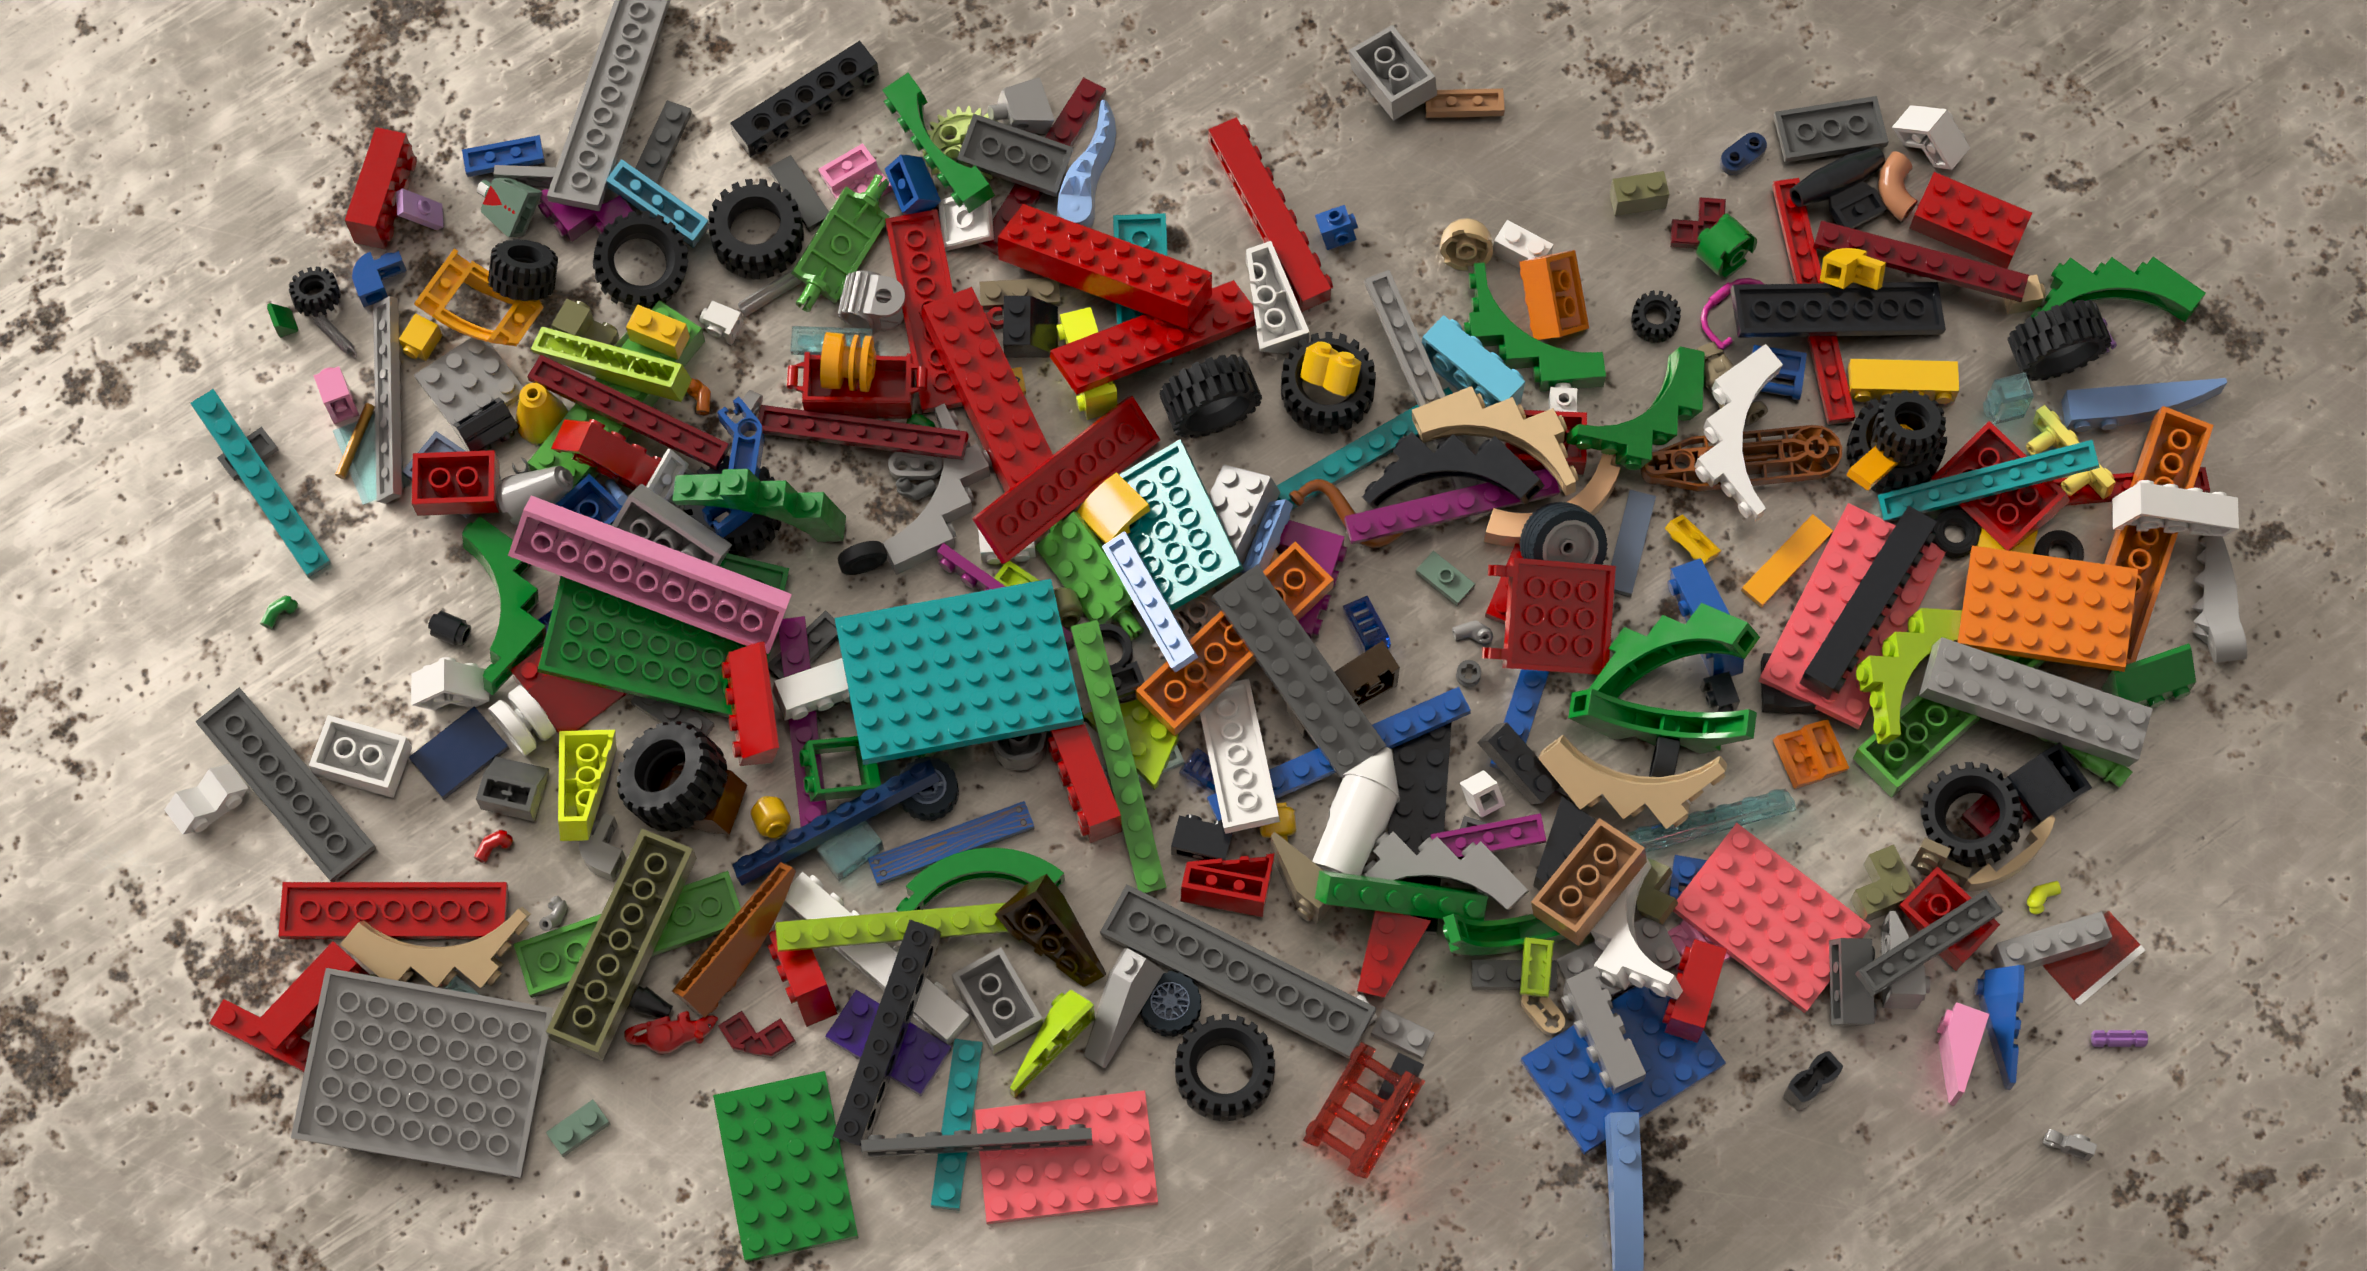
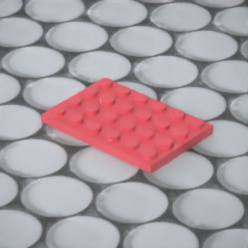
M1738 823L1733 826L1678 897V905L1673 910L1674 913L1714 944L1726 948L1727 954L1804 1013L1808 1011L1830 982L1829 940L1863 938L1871 927L1870 924Z
M1145 1090L975 1110L977 1134L983 1133L985 1129H999L1000 1132H1011V1129L1016 1127H1027L1028 1131L1040 1130L1042 1126L1049 1125L1057 1126V1129H1069V1125L1084 1124L1086 1128H1092L1093 1145L979 1151L987 1224L1158 1204Z

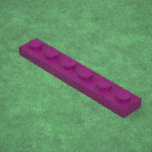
M943 543L937 550L939 565L949 573L953 571L958 574L961 581L968 587L973 588L975 586L980 591L1006 587ZM1062 626L1069 652L1075 644L1072 632Z

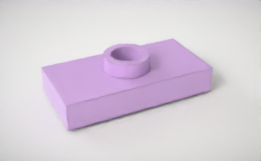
M403 188L396 191L397 216L434 230L443 228L442 203Z

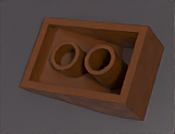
M676 765L662 780L659 791L672 785L680 776L684 766ZM726 770L727 781L722 786L724 788L722 797L717 798V805L713 810L710 809L706 813L707 816L702 821H695V825L690 828L707 833L730 835L747 784L734 772Z

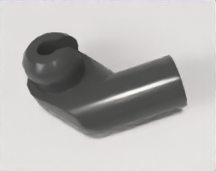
M901 477L896 481L897 492L901 496L912 500H919L935 492L937 488L932 479L919 485L910 482L907 477Z

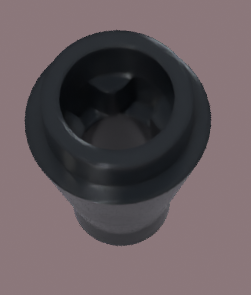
M638 986L629 1004L630 1007L634 1008V1012L657 1018L669 1016L673 1005L667 1003L647 986L646 988Z

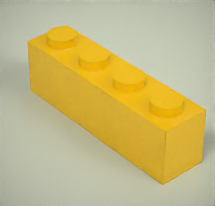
M1850 359L1847 367V383L1851 399H1855L1858 402H1867L1875 398L1881 400L1882 395L1890 394L1891 396L1895 392L1901 393V391L1907 390L1908 393L1918 391L1919 395L1922 396L1926 394L1930 396L1929 400H1935L1939 404L1955 402L1959 393L1958 361Z

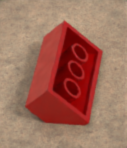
M765 641L729 652L725 662H722V675L724 679L728 678L729 688L725 689L726 703L731 705L733 714L729 715L730 731H735L736 741L732 743L733 756L739 759V766L773 763L779 749Z

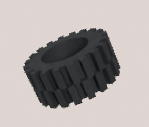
M745 179L746 186L740 187L738 182L731 184L733 191L729 193L724 189L720 193L722 201L715 198L712 203L713 211H709L708 215L710 223L708 224V230L714 253L717 254L719 262L721 264L725 263L727 270L731 273L737 268L739 277L746 278L747 273H751L753 279H760V273H766L767 278L774 277L773 270L777 268L780 273L787 270L785 262L788 261L793 264L797 260L795 252L801 253V241H804L801 214L795 198H791V193L786 188L781 193L780 184L773 182L771 187H769L766 179H759V184H753L752 179ZM752 208L767 209L778 216L781 221L777 233L768 241L760 244H746L737 240L730 232L732 223L739 214Z
M636 211L628 212L627 217L623 218L620 215L615 218L614 223H608L604 227L603 233L597 239L594 250L593 269H595L596 282H600L601 290L605 295L607 293L611 295V301L616 304L620 301L624 303V308L631 309V306L637 305L645 308L646 306H652L653 308L659 300L666 303L672 298L674 293L678 292L688 267L687 245L684 246L683 244L684 237L681 232L677 234L675 231L676 226L671 221L667 224L663 221V216L657 214L656 218L651 217L648 211H643L642 215H636ZM632 239H646L655 243L665 256L666 270L656 282L644 286L634 285L625 281L618 274L614 264V255L618 248Z
M2077 300L2074 304L2072 301L2065 302L2063 306H2052L2051 310L2046 312L2042 310L2037 313V316H2030L2025 319L2026 323L2018 324L2015 327L2016 330L2009 333L2010 337L2007 339L2022 377L2025 380L2031 379V381H2037L2038 379H2041V381L2048 380L2051 376L2057 378L2063 373L2067 372L2069 374L2074 372V369L2078 367L2083 368L2088 365L2087 362L2095 361L2099 358L2098 355L2104 354L2107 351L2106 348H2109L2112 342L2098 306L2091 300L2086 302L2084 300Z
M1325 332V338L1321 339L1319 334L1315 333L1311 335V342L1309 343L1303 338L1298 342V350L1293 346L1289 351V357L1285 358L1283 363L1281 398L1284 400V407L1287 413L1292 410V419L1296 423L1303 419V428L1310 430L1311 425L1317 426L1316 433L1323 434L1324 428H1330L1331 434L1338 433L1339 426L1342 425L1345 431L1351 429L1352 420L1357 424L1363 420V414H1368L1371 408V401L1373 402L1376 382L1373 359L1368 360L1369 352L1366 348L1359 351L1360 342L1353 339L1351 343H1348L1347 335L1341 333L1339 339L1332 338L1333 332ZM1326 342L1336 351L1349 352L1355 356L1354 358L1362 362L1355 392L1338 404L1324 405L1317 403L1307 396L1302 387L1304 379L1300 377L1306 348L1314 343Z
M1231 354L1228 358H1226V355H1219L1214 360L1210 357L1205 359L1203 363L1199 364V362L1191 364V368H1184L1179 371L1178 376L1173 375L1170 377V383H1164L1162 386L1163 390H1160L1159 393L1173 431L1177 436L1181 435L1183 438L1189 435L1190 438H1197L1200 434L1205 437L1214 431L1216 433L1223 431L1222 428L1227 426L1231 428L1236 425L1235 422L1238 420L1243 421L1248 418L1247 414H1253L1256 411L1255 407L1260 406V400H1262V395L1247 360L1243 356L1237 357L1235 354Z
M1890 394L1882 395L1880 403L1876 398L1871 400L1868 407L1864 406L1860 410L1858 417H1856L1847 441V446H1849L1846 452L1847 459H1852L1850 468L1872 449L1871 437L1874 434L1872 430L1877 412L1886 397L1890 398ZM1907 425L1914 431L1917 430L1915 427ZM1942 436L1937 452L1932 454L1929 460L1923 459L1922 463L1919 464L1914 462L1908 466L1894 467L1871 490L1875 491L1876 487L1879 486L1883 488L1882 494L1891 492V489L1899 490L1929 482L1931 477L1937 472L1944 457L1947 437Z
M725 456L723 463L720 464L717 470L709 467L710 469L706 471L701 466L696 471L697 475L722 474L723 469L729 468L730 456ZM763 466L760 469L759 480L775 481L773 476L770 477L769 470ZM684 505L686 514L716 533L714 526L710 527L704 520L702 509L706 506ZM754 513L746 522L723 538L732 544L728 551L729 554L738 556V552L744 551L745 556L749 557L753 555L751 549L757 547L759 552L766 548L764 540L767 539L769 542H772L775 539L774 529L779 531L782 524L780 520Z
M1965 762L1964 769H1959L1958 764L1950 766L1952 772L1947 775L1942 770L1937 774L1939 781L1935 783L1931 780L1927 786L1929 793H1924L1922 797L1924 808H1921V817L1928 839L1951 848L1948 859L1956 863L1958 860L1962 861L1965 867H1972V862H1978L1979 867L1986 866V860L1990 858L1993 859L1994 863L2001 860L2000 853L2004 851L2008 855L2013 849L2011 843L2013 841L2018 842L2020 838L2019 828L2023 829L2024 822L2020 799L2012 782L2008 777L2003 778L2000 770L1994 768L1993 771H1990L1988 764L1980 763V767L1975 768L1973 762ZM1970 793L1986 795L1993 799L2000 808L1999 821L1994 830L1987 836L1976 840H1966L1957 837L1946 826V815L1951 804L1959 797Z
M1222 1014L1220 1020H1215L1214 1015L1206 1017V1023L1201 1024L1200 1021L1195 1023L1193 1031L1190 1033L1187 1030L1183 1035L1182 1044L1179 1043L1177 1057L1175 1058L1176 1084L1178 1083L1179 1092L1182 1098L1186 1097L1187 1105L1191 1109L1197 1107L1199 1114L1203 1117H1206L1207 1113L1213 1115V1120L1221 1121V1116H1228V1121L1236 1120V1115L1242 1114L1244 1118L1251 1115L1252 1108L1255 1107L1256 1110L1260 1108L1264 1097L1268 1098L1271 1092V1085L1274 1082L1275 1074L1272 1044H1268V1037L1264 1031L1262 1033L1258 1032V1025L1251 1021L1249 1025L1245 1024L1244 1017L1237 1015L1236 1020H1230L1229 1014ZM1221 1045L1233 1046L1243 1051L1250 1059L1253 1067V1074L1249 1082L1242 1089L1228 1094L1217 1093L1207 1088L1197 1073V1065L1201 1057L1211 1048Z

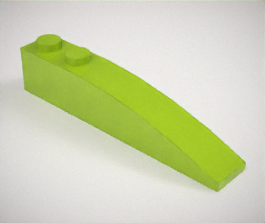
M541 327L531 347L532 352L580 372L633 390L677 402H682L692 381V378L680 363L546 327Z

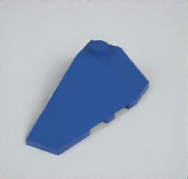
M2024 965L1985 970L1980 979L1977 978L1975 982V995L1979 996L1980 1010L1989 1014L1986 1029L2005 1090H2011L2016 1084L2019 1046L2014 1044V1039L2018 1038L2019 1029L2021 1030V1020L2016 1016V1012L2019 1010L2020 1003H2023Z

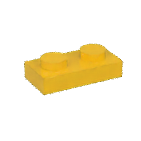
M1683 514L1671 520L1664 528L1670 533L1675 542L1681 544L1690 552L1694 560L1701 558L1704 565L1714 560L1721 552Z

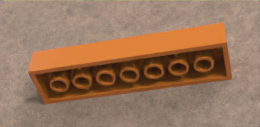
M1296 541L1263 571L1298 621L1333 589L1334 579ZM1222 611L1189 640L1198 655L1197 659L1176 673L1166 661L1136 690L1137 699L1174 736L1180 733L1256 661Z

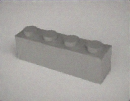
M2101 911L1996 943L1990 953L1996 968L2024 965V971L2105 947L2111 940L2112 935Z

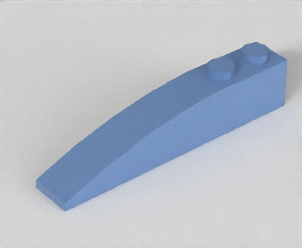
M2219 378L2066 390L2061 400L2065 427L2067 430L2085 432L2091 428L2112 430L2118 426L2153 420L2154 415L2162 406L2180 412L2221 394L2227 384V379Z
M1639 1112L1609 1113L1605 1117L1612 1267L1613 1271H1644L1643 1186Z

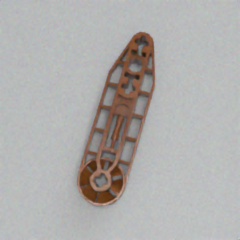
M1806 425L1743 432V439L1756 438V442L1743 443L1742 447L1747 475L1761 474L1762 477L1750 479L1752 486L1819 480L1828 477L1836 471L1842 458V445L1838 436L1832 430L1823 426ZM1705 435L1690 437L1652 452V460L1641 468L1642 478L1649 484H1661L1692 491L1722 489L1721 482H1718L1713 487H1710L1708 483L1697 484L1687 482L1700 480L1695 472L1694 464H1696L1700 456L1714 447L1708 446L1710 441ZM1782 435V439L1762 441L1761 437ZM1702 443L1703 447L1682 449L1690 444ZM1829 447H1836L1838 453L1827 455ZM1825 459L1831 466V468L1828 470H1825L1821 466L1823 465ZM1682 462L1687 465V468H1678L1675 463ZM1788 472V475L1767 477V473Z

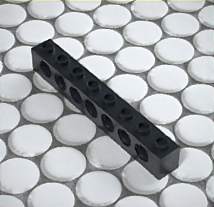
M909 920L833 1134L835 1138L861 1146V1140H867L871 1134L942 933L934 927Z

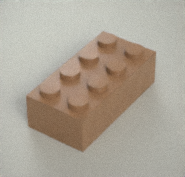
M1599 818L1531 901L1533 915L1579 946L1647 863L1645 848Z

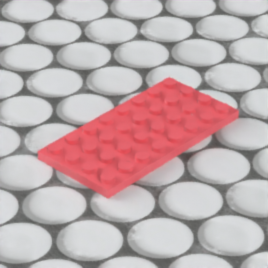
M1848 503L1758 682L1778 689L1798 700L1810 702L1816 705V710L1859 730L1871 706V693L1860 691L1859 681L1856 677L1857 665L1870 655L1883 656V641L1894 632H1907L1908 618L1917 612L1946 552L1934 543H1931L1929 548L1925 545L1920 551L1924 554L1917 568L1910 567L1908 573L1911 574V577L1904 589L1901 587L1897 588L1895 594L1899 596L1891 610L1888 608L1884 609L1882 615L1886 617L1878 631L1874 628L1871 630L1869 636L1873 638L1865 652L1861 649L1858 651L1856 657L1860 659L1852 673L1849 671L1845 672L1843 678L1846 679V682L1839 694L1833 692L1829 700L1801 685L1800 681L1805 670L1896 526Z

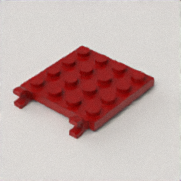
M1510 558L1509 566L1488 565V576L1509 577L1504 649L1483 647L1482 658L1503 660L1502 668L1599 675L1610 658L1609 647L1611 644L1616 566Z

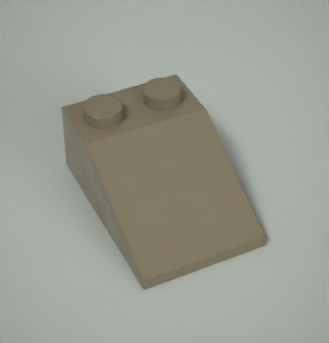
M1274 832L1271 835L1270 854L1275 853L1274 862L1295 907L1298 909L1297 913L1306 921L1312 920L1318 924L1333 906L1315 899L1319 870H1324Z

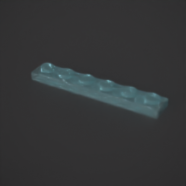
M1786 788L1775 789L1764 795L1746 797L1742 801L1721 804L1716 808L1703 812H1693L1677 827L1673 824L1666 829L1660 823L1652 826H1642L1627 833L1629 838L1645 848V852L1732 829L1736 823L1742 826L1796 811L1794 799Z

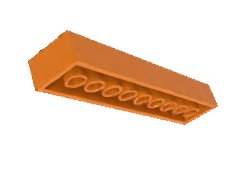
M2162 406L2153 417L2130 488L2142 480H2150L2154 484L2162 486L2175 484L2181 489L2193 488L2214 425ZM2126 525L2123 530H2115L2104 563L2138 569L2126 665L2136 662L2178 532L2164 533V527L2149 529L2146 532L2136 531V526Z

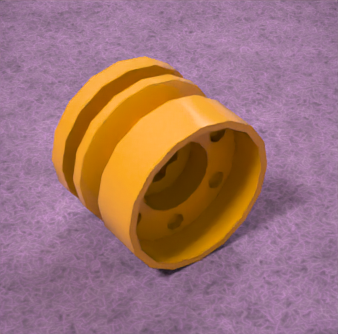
M826 332L820 365L821 388L841 389L844 378H848L851 391L856 390L859 379L860 391L869 392L876 368V351L873 336H865L861 347L860 335H854L851 346H847L845 334Z

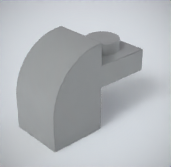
M604 813L601 820L597 819L592 827L591 835L593 836H590L589 840L579 841V849L586 866L591 872L614 882L626 857L622 849L609 844L618 824L614 816Z

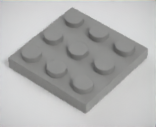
M472 337L414 374L418 383L454 431V423L498 397L505 402L507 407L519 400L520 391L523 388L491 343Z

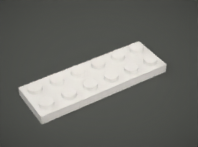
M1249 679L1235 681L1200 713L1225 834L1280 822Z

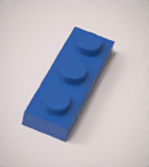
M540 135L462 149L467 177L493 173L495 165L530 166L545 163Z

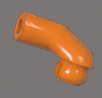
M692 378L687 392L697 401L696 413L703 416L709 415L711 391L700 380Z

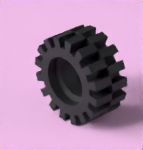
M309 267L306 273L303 270L299 271V277L294 275L292 277L293 282L289 283V293L295 309L300 314L304 312V315L308 317L310 313L313 314V317H318L319 312H322V315H326L327 309L333 311L335 309L333 304L338 305V298H341L340 289L332 272L329 273V270L326 268L322 271L321 267H316L315 271H312V268ZM313 289H323L318 294L306 295L309 291Z
M1655 290L1650 291L1649 296L1644 293L1641 299L1638 298L1636 300L1631 316L1632 328L1637 330L1639 337L1645 335V341L1653 338V343H1658V339L1661 338L1662 342L1667 340V336L1671 338L1674 332L1677 331L1681 318V308L1677 307L1678 301L1676 299L1671 301L1672 295L1669 293L1664 297V291H1659L1658 295H1655ZM1651 309L1661 310L1665 313L1666 320L1662 324H1653L1647 320L1646 313Z

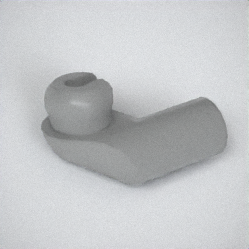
M1471 621L1452 627L1455 640L1470 637L1479 643L1486 644L1491 642L1493 638L1492 630L1478 621Z
M554 896L551 902L548 903V908L552 910V913L543 917L539 922L540 928L544 931H549L559 926L567 911L566 901H562L559 896Z

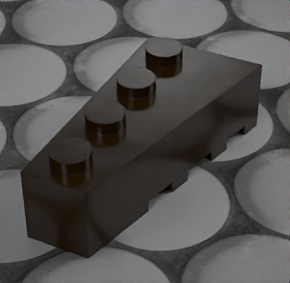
M1381 641L1336 670L1335 674L1360 707L1395 688L1398 685L1400 667L1385 643ZM1287 704L1286 712L1303 738L1308 736V732Z

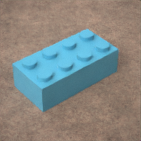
M1443 315L1422 337L1423 347L1434 371L1458 391L1472 386L1475 394H1481L1485 408L1513 397L1516 405L1521 404L1525 386L1523 376L1517 370L1510 369L1503 364V360L1496 353L1487 351L1478 338L1475 336L1470 337L1466 334L1457 321L1449 320Z

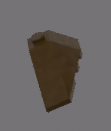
M1047 874L1025 885L996 911V917L1013 937L1019 941L1021 939L1025 940L1035 948V953L1040 956L1044 954L1056 963V967L1082 987H1086L1106 975L1101 962L1065 896Z

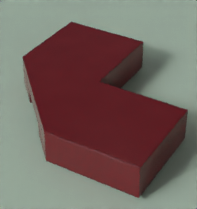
M1699 197L1698 221L1672 219L1670 247L1697 249L1700 244L1698 240L1700 233L1706 228L1711 229L1725 214L1726 199Z
M743 1011L738 1012L718 1025L733 1051L773 1059L796 1044L794 1037L781 1018L756 1033Z

